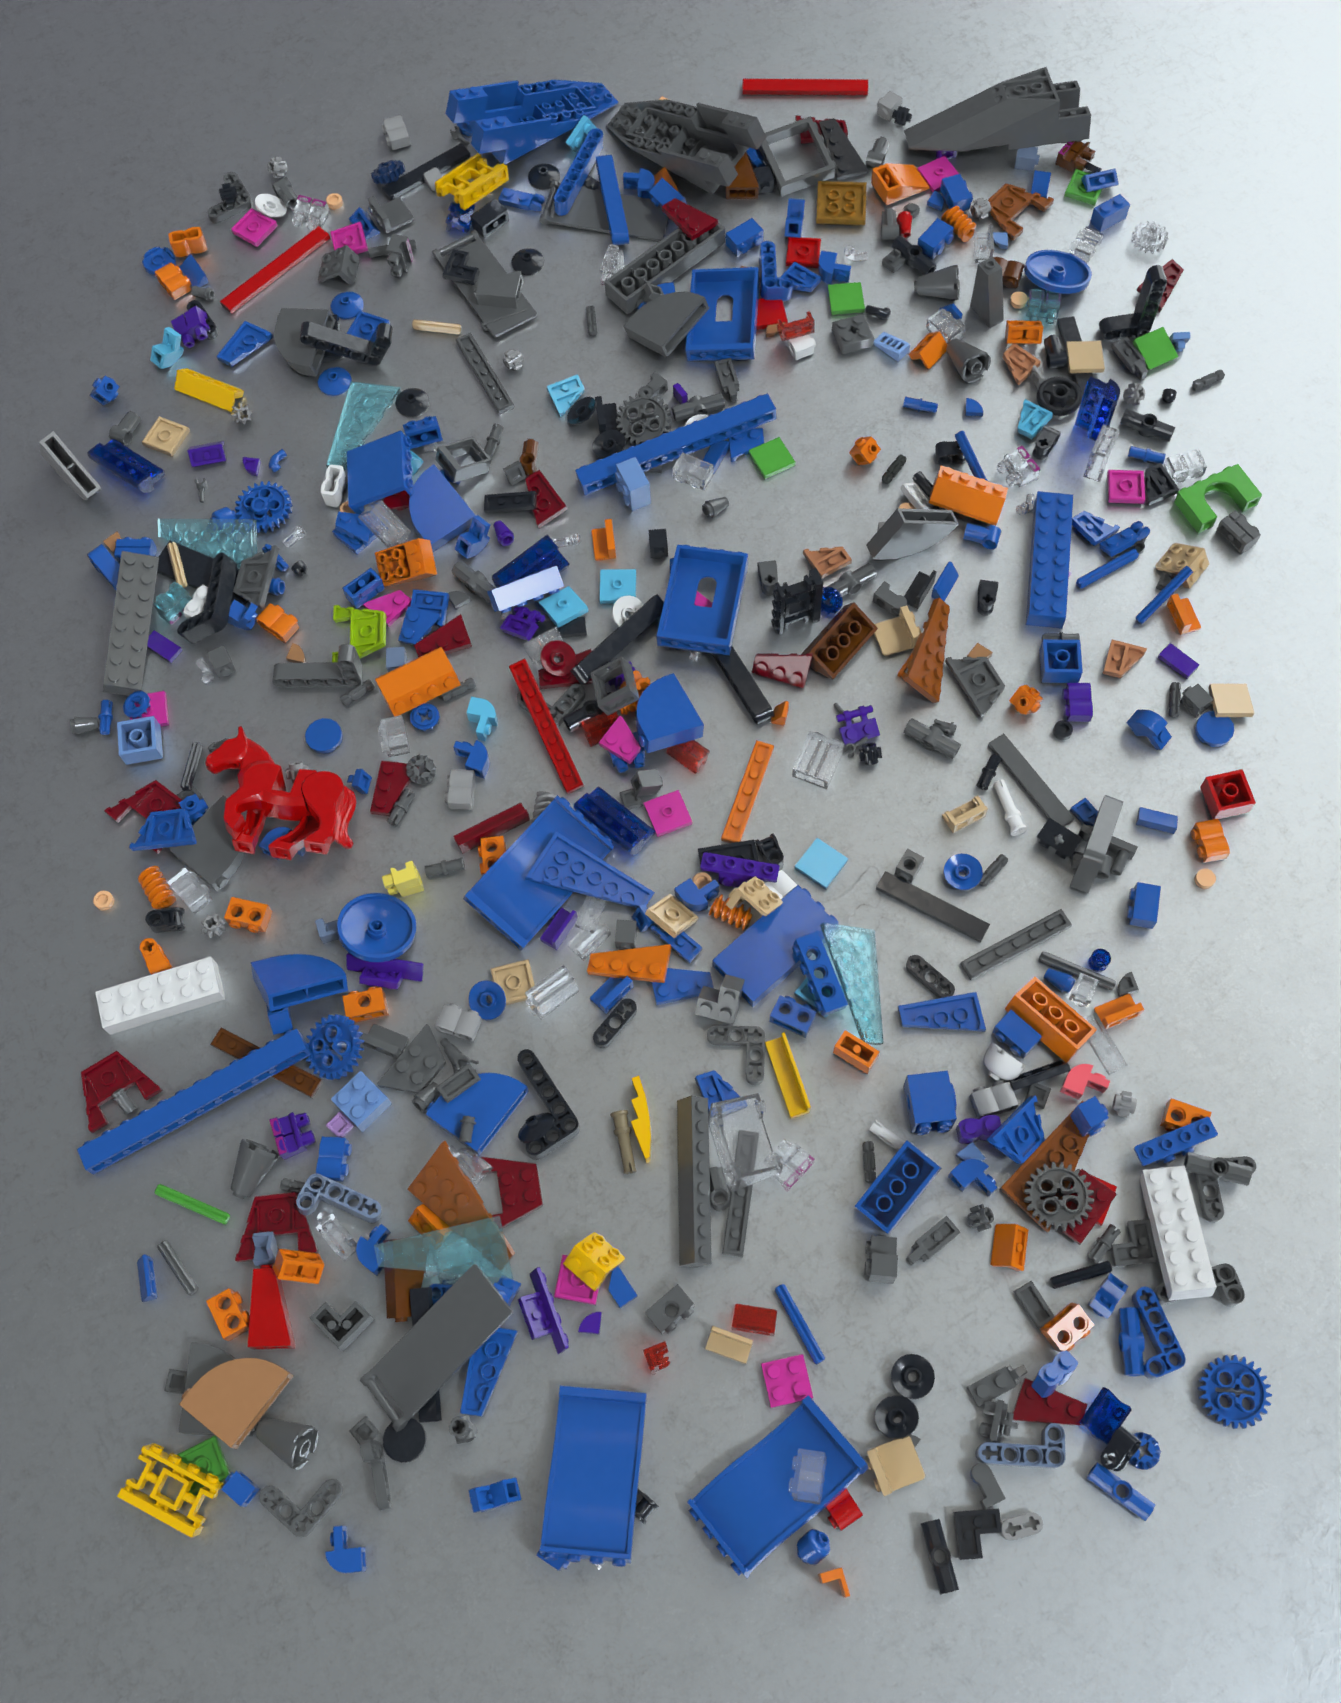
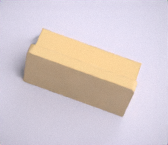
M712 1326L705 1350L746 1364L753 1340Z

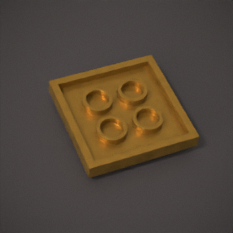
M818 181L816 224L865 225L867 182Z

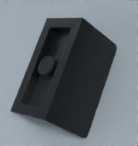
M596 396V412L600 434L607 430H617L619 424L616 423L618 418L616 403L603 404L602 396Z
M933 570L930 576L920 571L918 572L904 595L908 605L919 609L935 582L937 571Z

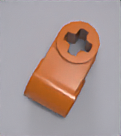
M147 938L141 942L140 951L151 975L172 969L162 947L154 939Z

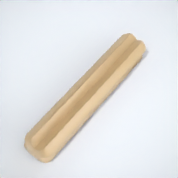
M414 319L412 323L414 330L450 334L461 333L460 324Z
M175 542L168 543L167 549L176 584L179 589L186 588L187 581L178 546Z

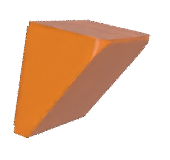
M784 701L774 708V717L771 719V723L785 725L789 711L788 701Z

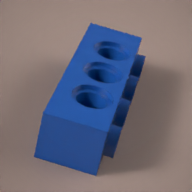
M816 931L796 938L792 949L796 957L799 956L801 972L807 976L809 981L807 983L809 992L814 994L816 998L815 1006L817 1011L821 1012L822 1016H826L845 1009L848 1005L819 932ZM807 952H812V953H814L815 956H816V959H815V960H810V959H808L806 953H807ZM814 971H821L823 978L815 977ZM828 989L831 996H823L821 990Z

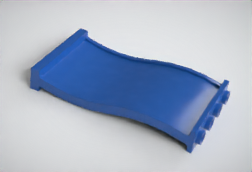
M558 795L463 898L464 901L520 951L573 894L572 891L525 879L555 832L560 833L602 860L615 847L609 837L606 835L602 836L593 823H588L580 811L573 810L569 806L570 803L564 797L560 798Z
M560 1386L554 1447L539 1550L544 1559L558 1560V1557H565L567 1561L576 1563L580 1562L581 1559L590 1560L589 1563L602 1565L603 1561L612 1562L613 1566L625 1567L626 1563L631 1564L647 1404L646 1393Z
M808 1395L802 1400V1404L777 1428L730 1464L692 1500L687 1501L691 1506V1509L688 1511L696 1521L701 1519L705 1524L702 1529L710 1540L715 1537L719 1542L716 1547L724 1558L729 1555L733 1560V1563L730 1565L738 1576L743 1573L747 1579L750 1573L780 1544L822 1511L860 1474H864L869 1468L865 1460Z

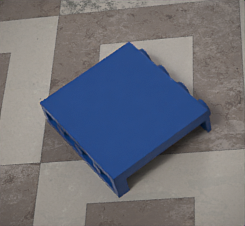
M401 430L347 451L348 505L356 514H364V505L403 490L410 496L413 495L411 441Z

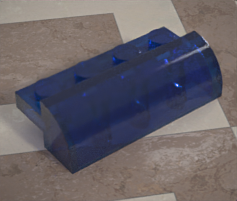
M1094 377L1089 378L1074 424L1088 431L1087 438L1102 445L1106 439L1120 397V388L1114 380L1110 379L1108 383H1105Z
M112 439L105 445L99 443L87 452L88 457L92 461L143 493L152 492L154 490L153 485L165 476L163 469L115 439Z
M547 534L493 574L492 581L497 588L552 566H557L559 573L569 567L570 563L559 552V547Z
M599 786L590 794L586 793L574 803L575 810L580 811L588 821L593 823L631 855L639 853L642 846L655 835L653 828Z

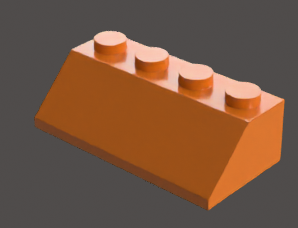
M940 466L933 483L929 503L996 526L1008 488L967 473L953 470L950 467Z
M442 647L375 679L394 717L461 685Z
M1037 977L1032 978L1018 991L1005 1007L1007 1012L1012 1010L1042 1036L1040 1041L1066 1063L1097 1031L1094 1026Z

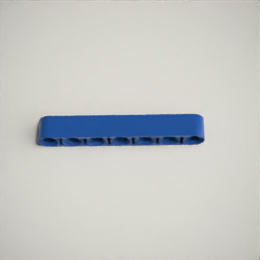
M594 128L589 131L554 195V211L557 215L563 216L569 212L596 162V156L600 155L603 149V131L601 129Z
M612 154L596 156V167L613 246L629 244V233Z

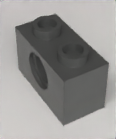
M677 1284L652 1305L645 1314L663 1335L665 1332L667 1334L671 1333L678 1326L676 1323L681 1318L687 1319L694 1312L692 1309L695 1306ZM669 1306L676 1307V1315H666V1308Z

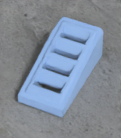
M886 332L880 334L873 344L897 362L909 353L910 349L909 343Z

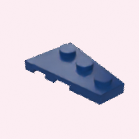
M244 321L219 352L217 359L233 367L274 338L273 334Z

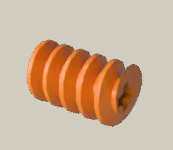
M959 206L948 209L942 215L941 220L954 227V234L963 242H967L973 237L976 223L972 222V219L968 218V215L964 214Z
M151 866L142 871L138 877V882L141 884L145 895L148 896L151 906L154 909H164L174 904L176 897L172 896L173 892L169 890L170 886L166 884V879L162 878L163 873L159 872L160 868L158 866Z
M721 894L713 902L709 915L714 913V918L716 919L721 916L722 922L728 919L729 925L735 922L736 928L742 926V930L745 931L752 918L751 907L745 911L744 904H742L739 908L736 906L731 910L726 905L730 898L728 897L723 901V894Z

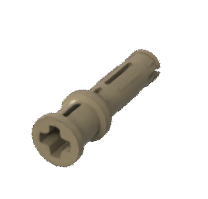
M628 1110L615 1111L610 1114L614 1120L615 1130L613 1132L618 1137L624 1174L637 1172L629 1135L632 1129L628 1124Z

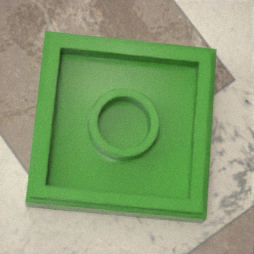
M1075 169L1064 196L1095 206L1102 189L1087 192L1081 178L1090 173Z
M861 282L828 285L831 315L865 312Z
M1164 326L1132 341L1145 358L1148 371L1178 358V354Z
M780 437L749 450L750 457L764 479L796 466L795 460Z
M213 1436L177 1454L182 1457L181 1461L186 1464L192 1463L201 1468L200 1471L205 1474L216 1475L219 1477L220 1482H223L230 1474L217 1436ZM194 1480L189 1492L196 1496L200 1489L205 1486Z

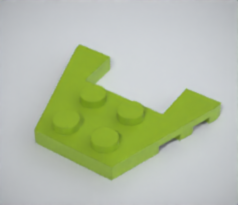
M334 605L333 620L336 623L351 620L350 645L356 648L359 658H363L386 646V614L384 611L354 609V607L343 608L340 605ZM332 652V662H338V652Z

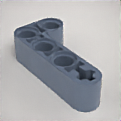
M312 1174L308 1177L296 1200L299 1213L305 1216L314 1213L320 1201L326 1202L368 1223H376L382 1216L381 1205L378 1201L321 1174ZM314 1182L322 1183L319 1189L311 1188ZM333 1190H338L341 1193L337 1198H332L329 1194ZM351 1199H357L359 1204L351 1207L348 1205V1202ZM304 1200L312 1202L308 1208H303L301 1203ZM373 1208H375L376 1213L373 1212L371 1215H369L368 1210L372 1211Z
M1052 1423L1043 1428L1041 1445L986 1442L977 1447L975 1455L980 1463H985L986 1465L1058 1468L1064 1464L1066 1458L1065 1432L1062 1426ZM1050 1428L1055 1429L1058 1433L1056 1441L1048 1436ZM986 1448L988 1452L998 1451V1456L992 1455L987 1460L986 1455H982V1451L986 1450ZM1008 1448L1013 1451V1461L1005 1459V1449ZM1028 1450H1032L1036 1454V1461L1034 1463L1026 1458ZM1051 1451L1058 1455L1059 1460L1057 1464H1053L1049 1460L1048 1456Z

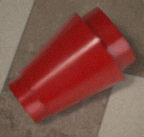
M908 211L900 212L896 218L900 234L904 238L911 236L913 217Z

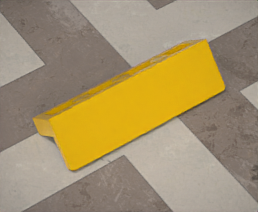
M188 368L177 370L174 389L230 412L233 411L232 406H234L235 399L243 397L244 390Z
M783 1032L780 1038L765 1042V1047L790 1119L810 1113L811 1106L785 1032Z

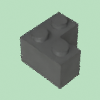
M726 974L720 990L703 986L698 996L695 1014L733 1025L738 1014L745 979Z
M871 1235L870 1241H866L865 1253L869 1254V1259L865 1262L864 1275H868L869 1282L893 1284L896 1280L898 1255H896L897 1237Z
M356 1301L341 1316L331 1305L325 1302L310 1317L320 1330L342 1351L375 1320Z

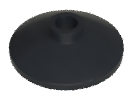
M539 164L529 171L528 180L537 189H550L552 181L559 182L560 173L551 164Z
M522 249L512 257L513 269L521 271L522 275L536 274L544 266L543 255L535 249Z
M418 388L403 390L396 398V409L400 414L407 417L419 416L429 406L428 395Z
M584 397L577 401L568 412V422L571 425H579L587 421L596 409L597 403L593 397Z
M617 430L602 432L593 442L592 449L594 454L604 459L614 453L623 451L626 445L625 436Z
M551 1113L530 1116L518 1132L519 1140L523 1143H530L543 1137L554 1125L555 1118Z
M907 1354L900 1357L894 1363L891 1371V1381L895 1390L903 1397L919 1399L926 1396L933 1388L935 1374L933 1367L924 1357L917 1354ZM910 1373L915 1374V1381H910L908 1379V1375Z
M894 1395L885 1398L879 1403L875 1411V1422L883 1435L891 1439H903L910 1436L916 1430L919 1423V1413L917 1407L910 1399ZM899 1417L902 1420L900 1423H895L894 1419Z

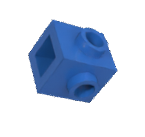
M105 375L101 379L97 378L92 384L94 388L89 395L104 406L117 397V390L120 386L112 378Z
M196 794L187 796L183 801L179 802L181 808L188 812L192 826L209 808L203 798L199 799Z

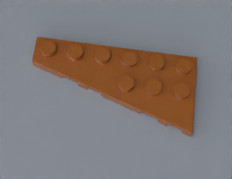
M941 598L933 599L928 612L929 619L923 624L924 631L919 634L913 649V659L908 662V671L902 677L904 681L932 703L939 702L948 616L950 613V606Z
M1071 1113L1000 1188L1030 1218H1032L1034 1210L1027 1211V1207L1031 1203L1024 1202V1199L1029 1197L1024 1194V1190L1030 1189L1026 1186V1182H1033L1030 1179V1175L1034 1174L1037 1176L1036 1169L1039 1168L1043 1171L1044 1164L1051 1168L1052 1162L1056 1164V1167H1059L1061 1162H1063L1066 1169L1071 1164V1171L1074 1172L1084 1150L1089 1134L1084 1137L1081 1135L1070 1117ZM1062 1182L1063 1187L1067 1189L1070 1182ZM1047 1183L1041 1185L1044 1191L1052 1190V1187ZM1056 1193L1055 1196L1058 1197L1059 1200H1062L1063 1196H1060L1059 1193ZM1052 1204L1045 1205V1209L1048 1212L1056 1211ZM1039 1217L1032 1218L1038 1224ZM1042 1222L1039 1226L1048 1233L1052 1225L1046 1229V1222Z
M443 1141L407 1190L501 1271L514 1256L515 1252L503 1232L499 1231L495 1225L493 1216L487 1212L483 1205V1200L467 1175H464L459 1167V1162L451 1154L447 1142Z

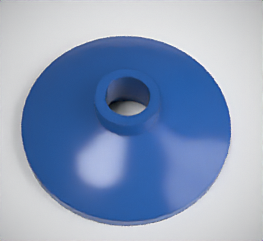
M354 292L340 293L331 302L332 313L334 315L337 314L340 319H352L364 308L362 297Z
M340 367L329 368L322 372L318 378L320 390L330 396L345 393L352 383L350 373Z
M969 854L953 855L945 863L944 877L948 884L956 889H972L982 879L983 869L980 862ZM963 872L966 876L962 877L959 875V873Z
M484 980L476 983L470 990L468 998L470 1008L478 1012L481 1019H495L503 1013L506 1007V996L500 985L490 980ZM488 996L492 997V1002L488 1000Z

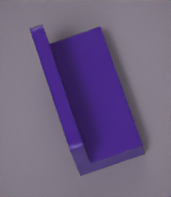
M224 441L189 447L187 451L191 466L196 467L226 461L223 448Z
M561 907L540 940L553 949L558 950L577 922V912L572 910L570 913Z

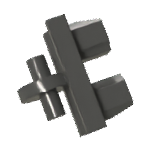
M997 1399V1402H985L984 1414L994 1416L992 1424L982 1422L979 1432L993 1443H1001L1002 1433L1003 1435L1010 1436L1011 1428L1018 1429V1424L1012 1422L1014 1414L1007 1412L1008 1404Z

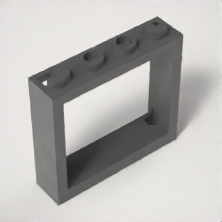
M811 116L765 133L767 138L758 150L766 166L771 168L774 184L781 197L816 185L818 181H827L835 178L836 163L831 159L829 148L825 147L824 138L822 135H819L816 122H813ZM809 131L825 167L785 181L769 144Z

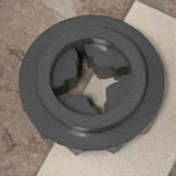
M416 755L407 763V775L414 783L427 784L436 775V767L433 760L428 758L427 755ZM424 763V769L427 772H423L419 776L420 770L417 768V766L420 767Z

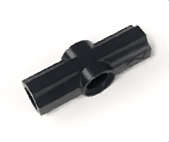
M898 236L892 243V248L900 251L901 256L906 259L907 266L916 268L923 275L936 270L937 265L922 253L920 246L912 245L903 236Z
M1129 409L1125 410L1120 424L1138 430L1139 434L1144 437L1152 435L1168 442L1171 440L1176 428L1158 421L1157 417L1153 414L1142 415Z
M597 699L594 701L588 700L580 709L563 717V721L567 729L573 732L588 723H596L599 717L606 713L598 707Z
M940 1519L921 1523L929 1553V1561L932 1564L940 1595L959 1590L951 1562V1553L946 1544ZM938 1549L945 1553L943 1563H938L934 1559V1553Z

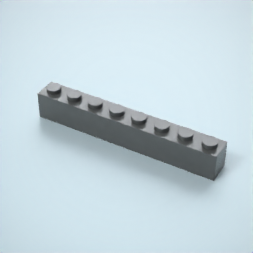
M691 1095L677 1100L679 1265L697 1268L712 1264L708 1098Z

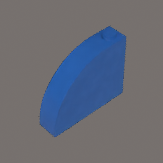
M433 464L415 482L412 488L413 495L410 496L409 501L414 531L418 538L430 540L432 552L469 529L473 517L476 516L435 464Z
M674 673L663 676L651 683L638 700L636 730L640 745L646 749L647 753L703 737L704 724Z
M289 954L251 962L253 980L270 1012L348 991L347 977L343 969L336 963L322 957L306 954Z
M497 1073L478 1074L481 1078L480 1081L449 1103L445 1101L442 1095L436 1101H432L427 1107L426 1115L428 1119L458 1141L462 1124L460 1120H462L463 1116L475 1117L476 1125L473 1128L472 1142L461 1143L480 1156L529 1092L525 1084L510 1076Z

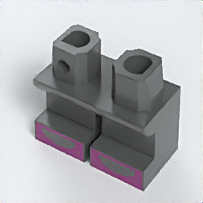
M392 234L386 249L388 254L387 262L391 266V275L401 277L402 272H408L406 263H412L414 257L409 238Z

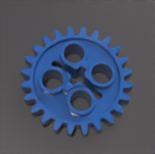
M261 481L260 486L254 483V488L247 486L248 491L242 490L243 496L238 495L240 501L235 502L237 505L235 507L236 516L240 524H243L245 529L250 528L251 532L256 529L257 533H260L261 529H263L267 533L269 528L273 532L275 526L280 528V523L286 524L284 518L290 519L288 513H292L291 507H293L291 497L287 490H284L282 485L278 487L276 482L271 485L270 481H268L264 485L263 481ZM259 496L266 498L270 505L268 512L272 517H269L267 513L264 515L255 514L251 508L252 500Z
M335 1014V1016L328 1015V1018L322 1017V1023L315 1022L317 1028L310 1029L313 1033L312 1036L307 1035V1038L310 1040L307 1045L312 1055L306 1059V1062H311L309 1069H315L314 1074L320 1075V1078L339 1080L341 1076L347 1077V1072H354L352 1066H358L356 1059H362L359 1051H364V1048L360 1047L364 1040L359 1039V1037L362 1036L363 1032L357 1031L360 1026L355 1025V1021L347 1016Z
M1224 1355L1223 1362L1218 1357L1214 1359L1215 1364L1212 1362L1208 1363L1207 1365L1210 1370H1202L1206 1377L1198 1379L1204 1385L1197 1387L1198 1390L1204 1392L1203 1395L1199 1396V1399L1206 1400L1202 1408L1209 1407L1211 1409L1207 1415L1215 1414V1422L1223 1420V1427L1229 1426L1231 1422L1233 1429H1237L1239 1424L1242 1429L1247 1428V1423L1250 1426H1254V1419L1258 1422L1262 1421L1263 1419L1260 1414H1268L1264 1406H1271V1403L1266 1398L1271 1397L1272 1394L1266 1392V1389L1271 1387V1385L1264 1384L1263 1382L1267 1375H1259L1261 1367L1253 1369L1254 1361L1246 1364V1357H1242L1238 1361L1237 1355H1233L1231 1361L1228 1355ZM1221 1373L1227 1377V1385L1220 1382L1219 1375ZM1242 1376L1249 1379V1387H1245L1242 1384ZM1215 1388L1224 1390L1234 1388L1235 1391L1243 1392L1251 1391L1254 1393V1396L1248 1394H1238L1235 1396L1233 1392H1216ZM1221 1396L1225 1397L1228 1401L1226 1408L1221 1406L1219 1402ZM1243 1398L1249 1401V1410L1243 1408Z

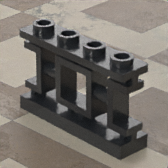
M816 568L809 570V577L805 575L804 580L790 586H788L787 582H784L783 586H780L779 582L774 584V590L772 591L774 600H772L773 610H771L773 619H771L774 630L777 629L779 635L783 634V628L785 630L788 629L790 623L802 619L806 623L810 618L813 623L820 621L823 581Z

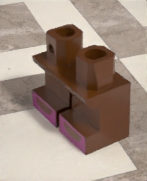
M1066 142L1058 152L1055 165L1070 172H1073L1075 169L1084 171L1087 162L1093 160L1096 151L1089 148L1090 142Z

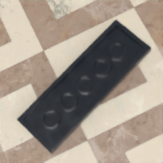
M176 543L187 585L195 589L202 585L208 587L214 558ZM166 545L159 555L157 573L175 580ZM237 568V570H236V576H235L234 587H235V583H236L237 576H238V572H239V569H238V568ZM233 592L231 602L235 599L245 606L248 601Z

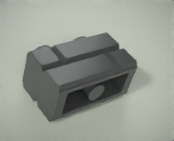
M1236 510L1223 518L1216 529L1241 554L1254 546L1261 536L1258 528L1249 524L1243 514H1239Z

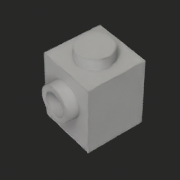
M889 91L884 97L879 99L877 115L890 122L893 119V110H898V106H902V97Z

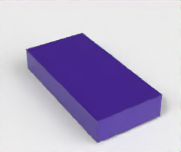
M155 630L149 635L147 648L169 663H172L183 651L180 646Z
M1169 643L1157 657L1185 679H1188L1200 665L1172 643Z

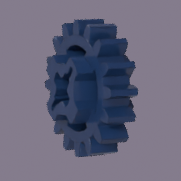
M401 160L382 162L378 165L377 169L373 170L371 177L374 183L386 185L397 181L399 176L404 174L403 172L406 171V168Z

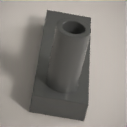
M1083 824L1078 836L1088 842L1092 827ZM1112 836L1107 850L1117 855L1110 872L1120 876L1127 860H1132L1138 846Z

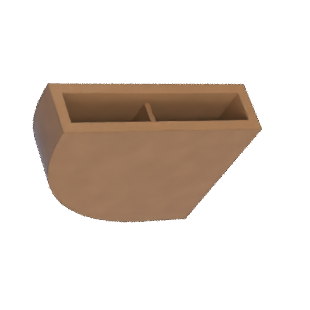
M240 1358L230 1360L211 1369L192 1388L187 1389L182 1395V1401L179 1405L230 1448L237 1449L294 1375L286 1369L263 1359Z

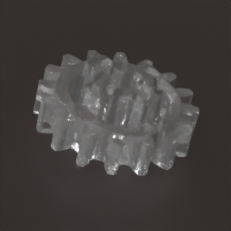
M1147 220L1145 224L1140 222L1139 226H1135L1131 235V242L1134 243V248L1139 247L1138 251L1145 250V254L1148 251L1154 254L1155 250L1160 252L1161 249L1165 248L1169 238V233L1165 232L1166 227L1161 228V223L1156 225L1155 221L1149 223Z

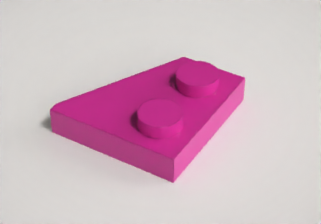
M398 590L368 601L363 606L365 609L384 611L386 614V626L390 627L411 606L412 599Z
M622 716L617 718L599 741V746L628 764H631L641 751L640 745Z

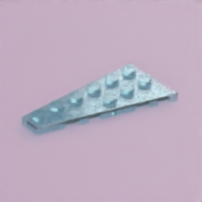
M351 381L326 464L327 468L332 464L343 466L344 471L346 470L347 451L364 445L366 437L371 435L384 417L386 409L391 407L396 395L398 396L401 393L400 387Z
M158 519L159 537L171 540L213 558L218 553L223 552L234 560L239 568L242 560L257 554L256 520Z
M822 923L820 927L860 1039L867 1044L881 1045L884 1042L875 930Z
M500 1216L374 1245L378 1267L463 1275L473 1264H477L487 1277L513 1279Z

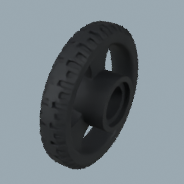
M1051 377L1040 384L1036 397L1040 407L1052 412L1055 416H1065L1078 409L1081 404L1082 393L1079 386L1074 381H1071V379ZM1044 392L1050 394L1049 404L1043 398ZM1068 398L1075 399L1071 406L1063 408Z

